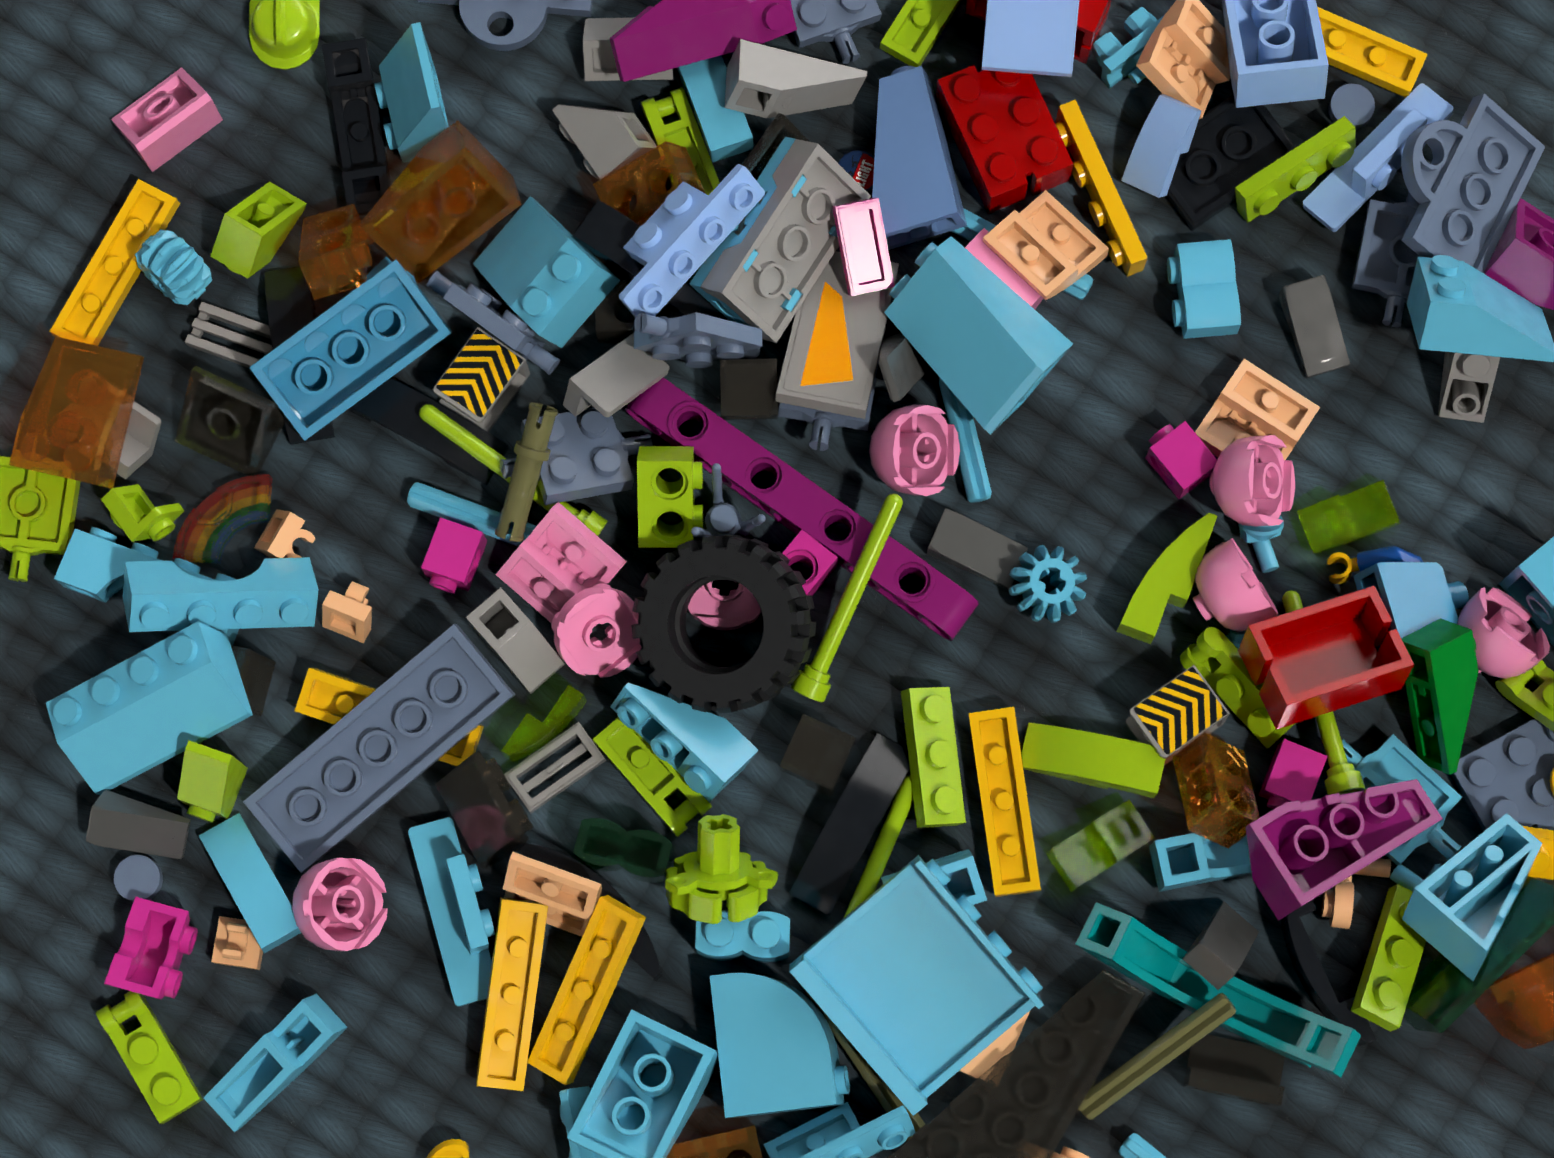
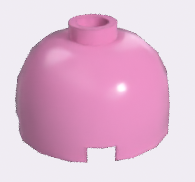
M930 405L905 406L892 410L877 424L870 442L871 465L877 477L892 490L914 496H929L939 493L945 488L940 485L944 483L947 476H954L958 468L960 456L959 436L955 425L947 424L945 418L941 415L946 414L942 409Z
M1275 435L1237 439L1220 453L1211 473L1210 489L1215 496V500L1227 517L1241 525L1253 527L1280 525L1284 521L1278 519L1281 512L1290 511L1293 505L1295 493L1292 460L1283 459L1279 448L1287 447Z
M1233 538L1225 543H1220L1204 555L1197 568L1195 578L1199 594L1193 597V601L1206 621L1214 617L1224 628L1239 632L1246 631L1248 625L1273 618L1279 614L1262 582H1259L1253 572V567Z
M1485 587L1481 588L1463 607L1457 624L1469 628L1473 632V638L1476 642L1478 673L1484 672L1493 677L1507 679L1524 674L1536 666L1548 655L1550 645L1542 628L1535 633L1527 623L1532 617L1530 612L1513 597L1497 588H1492L1488 593H1486Z
M333 858L315 864L301 876L293 893L292 910L296 925L306 940L322 949L349 951L365 947L380 934L387 919L388 908H383L382 893H386L385 884L376 870L361 859Z

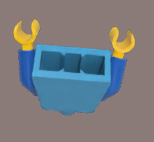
M1397 546L1358 552L1357 557L1351 559L1347 554L1336 552L1327 559V565L1342 563L1347 567V570L1342 574L1330 575V582L1334 584L1346 583L1351 578L1352 572L1360 571L1353 576L1357 590L1375 586L1392 619L1387 632L1397 629L1401 638L1440 618L1457 624L1458 616L1455 609L1463 608L1469 600L1468 590L1462 582L1447 583L1440 564L1437 562H1424L1420 556ZM1379 645L1378 647H1375L1376 650H1377V652H1378V650H1379V648H1380L1381 645Z

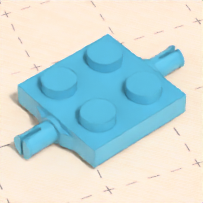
M1394 734L1377 751L1364 758L1345 739L1342 740L1347 761L1354 765L1355 770L1361 772L1365 789L1417 779L1443 818L1390 851L1386 856L1398 866L1415 848L1429 842L1446 860L1451 859L1462 846L1458 845L1448 836L1441 827L1444 824L1447 813L1458 803L1462 796Z

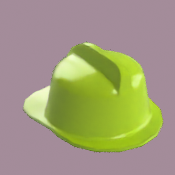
M250 0L249 37L252 49L260 61L272 68L287 70L301 66L312 57L318 47L320 36V0Z

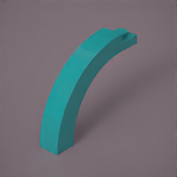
M1097 902L1075 944L1119 973L1193 1013L1220 993L1225 994L1234 1005L1236 1012L1232 1017L1219 1025L1220 1027L1311 1068V1066H1314L1340 1078L1361 1037V1034L1353 1028L1298 1007L1234 976L1217 990L1182 959L1187 951L1152 931L1134 917Z

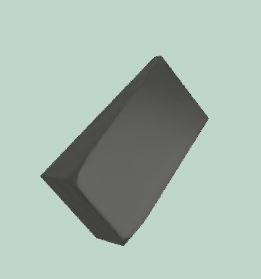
M1325 275L1284 286L1278 298L1306 378L1349 366L1350 361Z
M902 333L883 338L878 362L890 399L896 402L901 400L921 379L926 371V363L924 358Z
M945 508L928 546L927 555L1009 589L1014 582V579L1009 575L1010 571L1014 567L1021 566L1019 557L1027 552L1028 547L962 514Z
M105 789L91 808L86 842L101 847L182 859L185 854L191 819Z
M1223 901L1182 959L1219 990L1236 974L1259 931Z

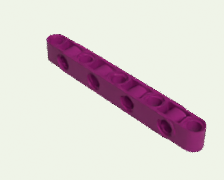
M665 378L659 380L627 405L625 410L633 419L669 445L694 446V462H703V469L711 475L713 464H720L722 483L794 534L798 535L801 530L808 533L838 557L837 564L852 574L872 530V523ZM688 420H696L703 425L701 433L694 437H686L678 430L680 425ZM761 471H768L777 479L775 484L767 489L756 487L751 480L756 473ZM842 523L849 528L850 535L845 540L833 541L826 536L825 530L830 524ZM890 536L867 583L876 592L949 641L955 638L979 605L978 601L969 592ZM909 574L916 575L922 579L925 585L924 589L916 594L906 593L899 585L900 579Z

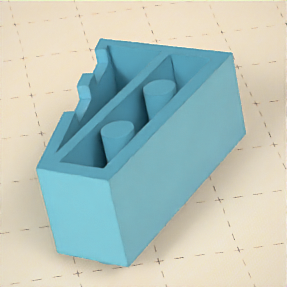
M1506 813L1414 888L1402 920L1474 982L1543 843Z

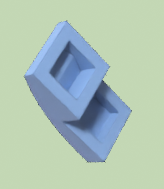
M1165 94L1159 95L1138 135L1121 181L1158 198L1167 196L1180 154L1189 151L1202 110Z

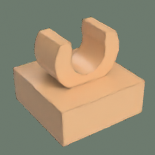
M276 509L254 549L270 558H302L300 555L295 554L292 549L294 540L301 538L306 542L313 543L315 537L310 531L301 529L305 520L290 511Z
M352 581L345 596L330 590L322 604V627L364 644L371 631L372 607L368 606L369 599L365 598L369 588Z
M219 916L211 962L260 970L263 951L246 921Z

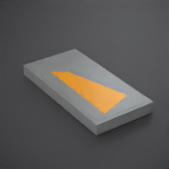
M835 251L795 313L775 402L865 419L888 318L884 312L891 304L892 296L889 293L894 287L855 296L848 295L841 252ZM891 262L895 284L899 263Z

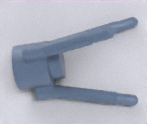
M715 463L712 466V507L706 513L704 529L693 527L691 533L699 539L738 534L746 536L750 530L765 522L766 517L763 514H759L747 521H741L738 510L731 504L724 503L721 465Z

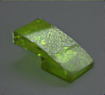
M1384 480L1341 497L1338 494L1297 511L1313 554L1359 540L1401 524Z
M568 685L543 722L527 713L501 750L504 756L515 762L530 755L554 739L568 726L586 704L587 700L584 694Z
M1129 799L1056 845L1046 854L1072 892L1140 849L1155 837Z

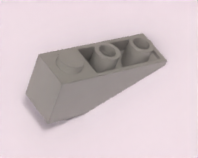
M740 39L726 69L725 108L763 118H773L849 105L853 103L864 83L867 71Z

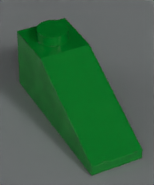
M1440 618L1401 639L1414 662V666L1405 683L1417 755L1429 767L1451 775L1457 772L1479 671L1476 658V642L1473 638L1472 630Z

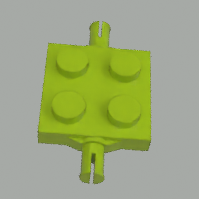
M37 428L30 429L28 454L14 457L0 456V549H5L12 553L8 579L18 582L19 580L21 582H28L27 577L31 556L43 553L64 555L74 531L83 468L80 464L56 462L47 457L46 451L50 431L42 428L39 430Z

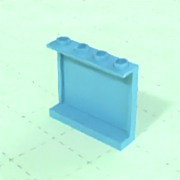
M919 855L789 964V972L913 1116L928 1104L927 1098L1033 1007L1036 1006L1040 1009L1044 1006L1041 997L1037 994L1043 989L1039 981L1025 966L1019 972L1006 958L1012 953V950L995 930L987 936L976 923L982 915L964 894L956 899L945 887L951 879L933 858L928 863H925Z

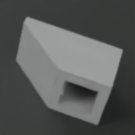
M557 105L552 110L560 121L559 129L568 141L576 144L585 157L583 163L591 175L601 181H622L658 149L634 113L571 105Z
M1445 352L1438 409L1439 417L1484 423L1500 357Z
M501 587L466 617L472 629L530 694L565 665L534 624Z

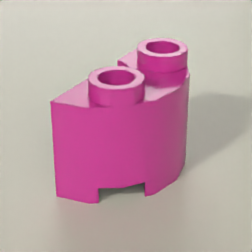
M135 896L125 924L123 942L119 951L113 957L104 984L160 1000L165 996L175 998L182 982L183 973L178 971L183 954L190 955L192 953L198 933L197 928L189 926V911Z

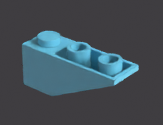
M629 682L623 687L610 706L625 726L634 729L651 746L657 757L667 761L684 777L685 782L693 791L701 793L709 802L744 770L758 752V749L726 718L710 712L694 710L691 705L686 703L679 704L667 696Z

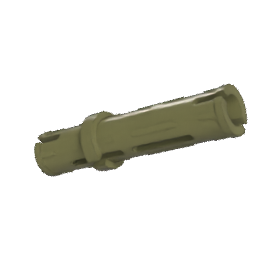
M529 403V411L522 439L516 441L514 447L517 457L499 523L495 529V535L505 539L511 522H514L509 541L522 542L524 540V532L543 461L549 460L551 452L547 446L558 410L547 406L542 423H539L543 407L541 403Z

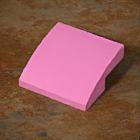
M557 502L495 575L552 623L554 615L561 610L572 596L596 584H608L627 561L563 505Z

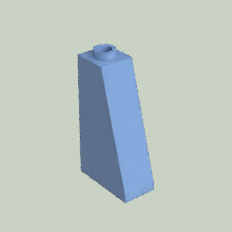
M903 66L892 71L890 76L879 79L872 198H879L888 250L967 226L933 84L922 66Z

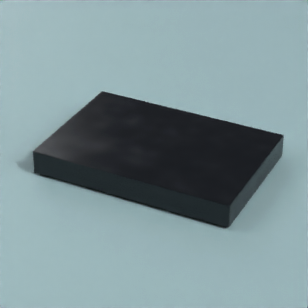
M1232 95L1198 120L1189 151L1180 154L1168 194L1165 197L1189 229L1193 231L1236 202V186L1296 148V146L1265 105L1236 108L1234 95Z

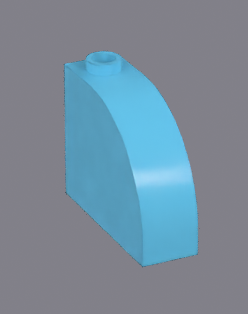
M727 973L710 976L725 1118H740L845 1105L843 1094H849L850 1092L846 1065L840 1066L837 1044L827 1020L806 995L785 982L752 973Z

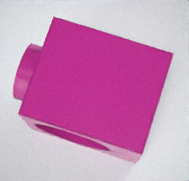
M1186 421L1175 429L1171 424H1168L1150 438L1149 442L1152 446L1149 448L1145 459L1179 500L1211 476L1217 459Z
M440 517L421 567L425 576L431 578L429 584L449 593H455L456 588L469 591L487 544L484 533Z
M803 530L798 533L783 551V554L790 559L789 566L796 562H803L812 569L811 577L802 585L806 596H813L837 567L838 557Z
M1283 739L1277 745L1258 796L1268 799L1267 806L1273 810L1285 802L1311 800L1328 756Z

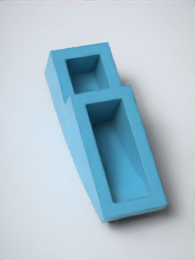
M721 55L677 67L697 125L700 128L712 163L754 149L753 136L745 114L725 108L727 67Z
M240 813L199 835L264 954L301 933L296 925L291 903Z
M317 993L302 999L271 1032L264 1034L204 1096L205 1101L234 1132L238 1131L295 1080L348 1027Z

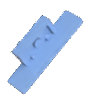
M1419 84L1354 149L1350 160L1344 165L1335 168L1303 200V209L1329 230L1336 232L1377 190L1384 189L1391 182L1397 170L1402 166V153L1409 136L1423 125L1448 120L1453 114V106L1425 84Z
M737 164L710 195L683 181L666 197L664 203L636 230L634 236L624 245L623 248L630 257L644 265L642 270L619 294V299L635 318L639 313L641 315L646 313L647 315L656 316L765 195L764 189L745 166Z

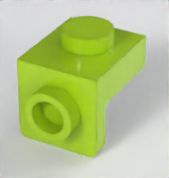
M139 484L112 488L101 499L110 511L113 522L125 532L131 542L152 539L153 541L161 540L176 527L174 521L184 512L180 503L155 507Z

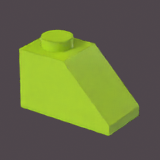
M268 182L224 214L210 257L224 264L230 271L241 274L247 279L271 262L304 212L307 203L272 182Z
M188 740L184 752L177 799L189 806L187 814L211 823H213L216 815L229 819L248 767L230 754Z

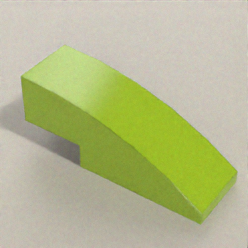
M1212 513L1206 514L1188 527L1164 550L1147 571L1133 594L1116 632L1151 644L1156 636L1167 603L1180 608L1185 606L1217 515Z
M1030 722L1027 726L1021 751L1023 769L1106 790L1113 788L1150 798H1155L1158 794L1166 760L1161 758L1150 744L1082 730Z

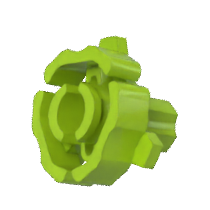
M726 814L717 816L706 815L698 821L697 851L675 858L674 867L666 870V897L672 908L684 912L692 920L709 924L721 922L722 901L726 900L728 920L731 922H741L755 916L758 913L759 906L767 901L768 889H772L778 880V872L766 868L764 862H752L750 854L739 852L740 826L737 825V818Z

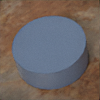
M1345 84L1334 92L1329 102L1328 112L1330 119L1334 123L1345 116L1355 126L1356 130L1361 129L1370 121L1375 110V101L1371 92L1364 86Z
M132 855L125 858L119 863L114 873L116 890L122 897L134 902L135 896L151 900L159 893L163 883V874L159 865L154 860L143 855Z

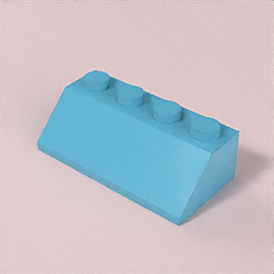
M199 621L46 702L57 744L97 795H101L105 789L110 791L184 752L188 740L199 744L253 715L228 635Z

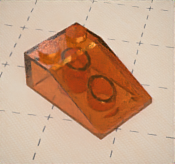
M457 120L421 148L360 222V226L393 260L397 259L403 268L414 276L417 283H420L522 205L513 176Z
M55 337L19 420L9 465L112 489L117 475L144 357Z

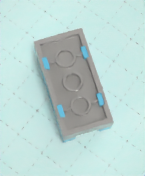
M784 137L756 180L765 191L763 198L706 259L690 282V285L729 321L762 329V339L774 343L778 342L839 247L832 206L870 199L871 197L818 143Z

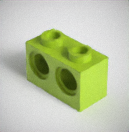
M639 446L637 456L638 548H677L678 545L694 540V535L691 533L693 527L703 529V505L694 504V489H703V462H694V446ZM672 468L679 471L682 478L676 482H667L658 473L663 469ZM665 512H675L683 520L676 525H668L659 516Z

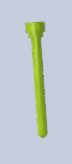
M426 404L421 407L419 415L424 422L503 478L500 460H505L504 456L435 406ZM507 477L504 480L510 483L511 477ZM537 485L533 501L549 511L555 504H544L540 488ZM560 502L561 505L597 536H599L608 523L605 518L594 510L591 514L584 509L580 512L567 502Z
M889 494L885 498L811 665L806 664L803 671L798 670L800 674L791 685L794 691L818 702H824L831 688V684L828 682L831 674L828 673V670L902 508L903 500L898 494Z
M1290 590L1284 593L1282 602L1286 613L1303 608L1300 595L1296 591ZM1334 712L1317 716L1316 721L1330 769L1326 771L1328 778L1324 781L1328 795L1364 791L1365 786L1361 772L1355 770L1354 765L1347 761Z
M911 775L905 777L894 798L844 918L872 895L877 888L914 801Z

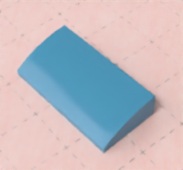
M396 259L249 368L305 441L451 334L452 330Z

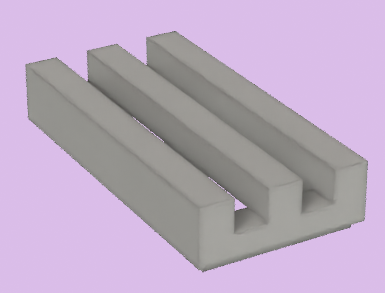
M201 302L198 309L200 311L198 318H194L192 323L193 330L191 334L187 335L185 340L189 347L247 368L251 367L259 359L201 339L203 332L266 355L272 351V345L211 324L208 320L213 318L271 339L269 325L205 302Z
M578 722L509 770L504 776L529 812L533 813L604 763L606 759ZM576 737H579L582 742L580 745L523 785L520 783L518 778ZM589 751L592 757L534 798L529 796L528 793Z

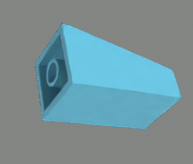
M950 236L939 246L931 242L915 260V263L920 268L912 278L906 274L889 293L894 300L884 313L983 429L991 435L1025 402L1073 343Z

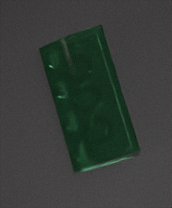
M1527 876L1474 982L1441 953L1415 978L1403 1016L1415 1030L1443 1033L1554 924V886L1540 879Z

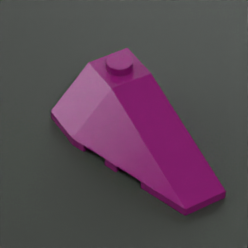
M661 0L654 7L648 6L609 39L619 79L626 82L734 52L740 39L763 44L796 31L797 27L790 0Z
M1520 198L1484 274L1531 303L1554 310V219Z
M1417 779L1370 787L1364 791L1325 795L1314 800L1285 802L1246 826L1252 878L1279 921L1443 818Z

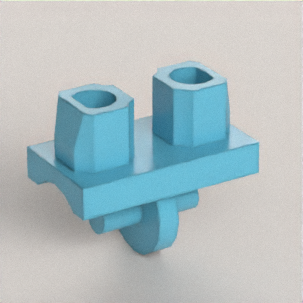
M1140 7L1124 22V29L1133 38L1131 41L1123 46L1109 32L1094 42L1092 53L1102 67L1101 80L1109 89L1127 75L1136 85L1147 78L1136 64L1149 38L1163 17L1157 20L1145 8Z

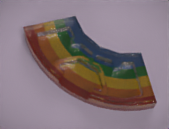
M270 474L246 476L216 488L217 491L208 496L197 508L194 507L187 516L176 539L173 559L180 558L189 562L221 564L225 547L237 532L251 524L269 522L273 477Z

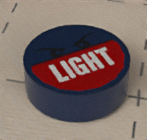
M859 150L847 153L840 159L838 164L869 194H872L874 156Z

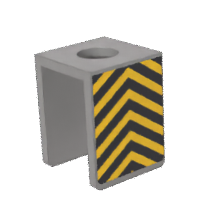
M477 327L434 386L433 391L441 398L440 404L489 432L531 373L524 357Z
M1193 665L1130 709V717L1126 719V725L1139 742L1152 745L1160 757L1166 759L1165 766L1224 725L1230 713L1195 665Z

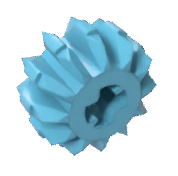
M160 229L154 236L151 235L135 254L137 265L144 272V276L165 297H169L176 304L188 305L194 298L197 300L206 291L205 288L212 282L210 268L204 263V259L195 252L193 247H190L183 238L178 237L173 231Z
M1040 545L1035 548L1034 556L1025 552L1019 557L1023 568L1014 567L1010 571L1009 575L1021 583L1010 587L1009 594L1013 596L1022 594L1024 600L1018 603L1016 608L1019 612H1022L1032 606L1031 617L1035 622L1040 621L1045 612L1051 623H1056L1060 620L1061 611L1068 616L1074 614L1077 609L1073 600L1081 601L1086 596V592L1075 585L1085 581L1087 575L1082 572L1073 573L1071 568L1079 562L1076 556L1066 562L1062 561L1064 556L1063 547L1057 546L1049 555L1047 548L1044 545ZM1046 575L1051 577L1050 584L1056 587V589L1049 593L1045 592V583L1039 581Z

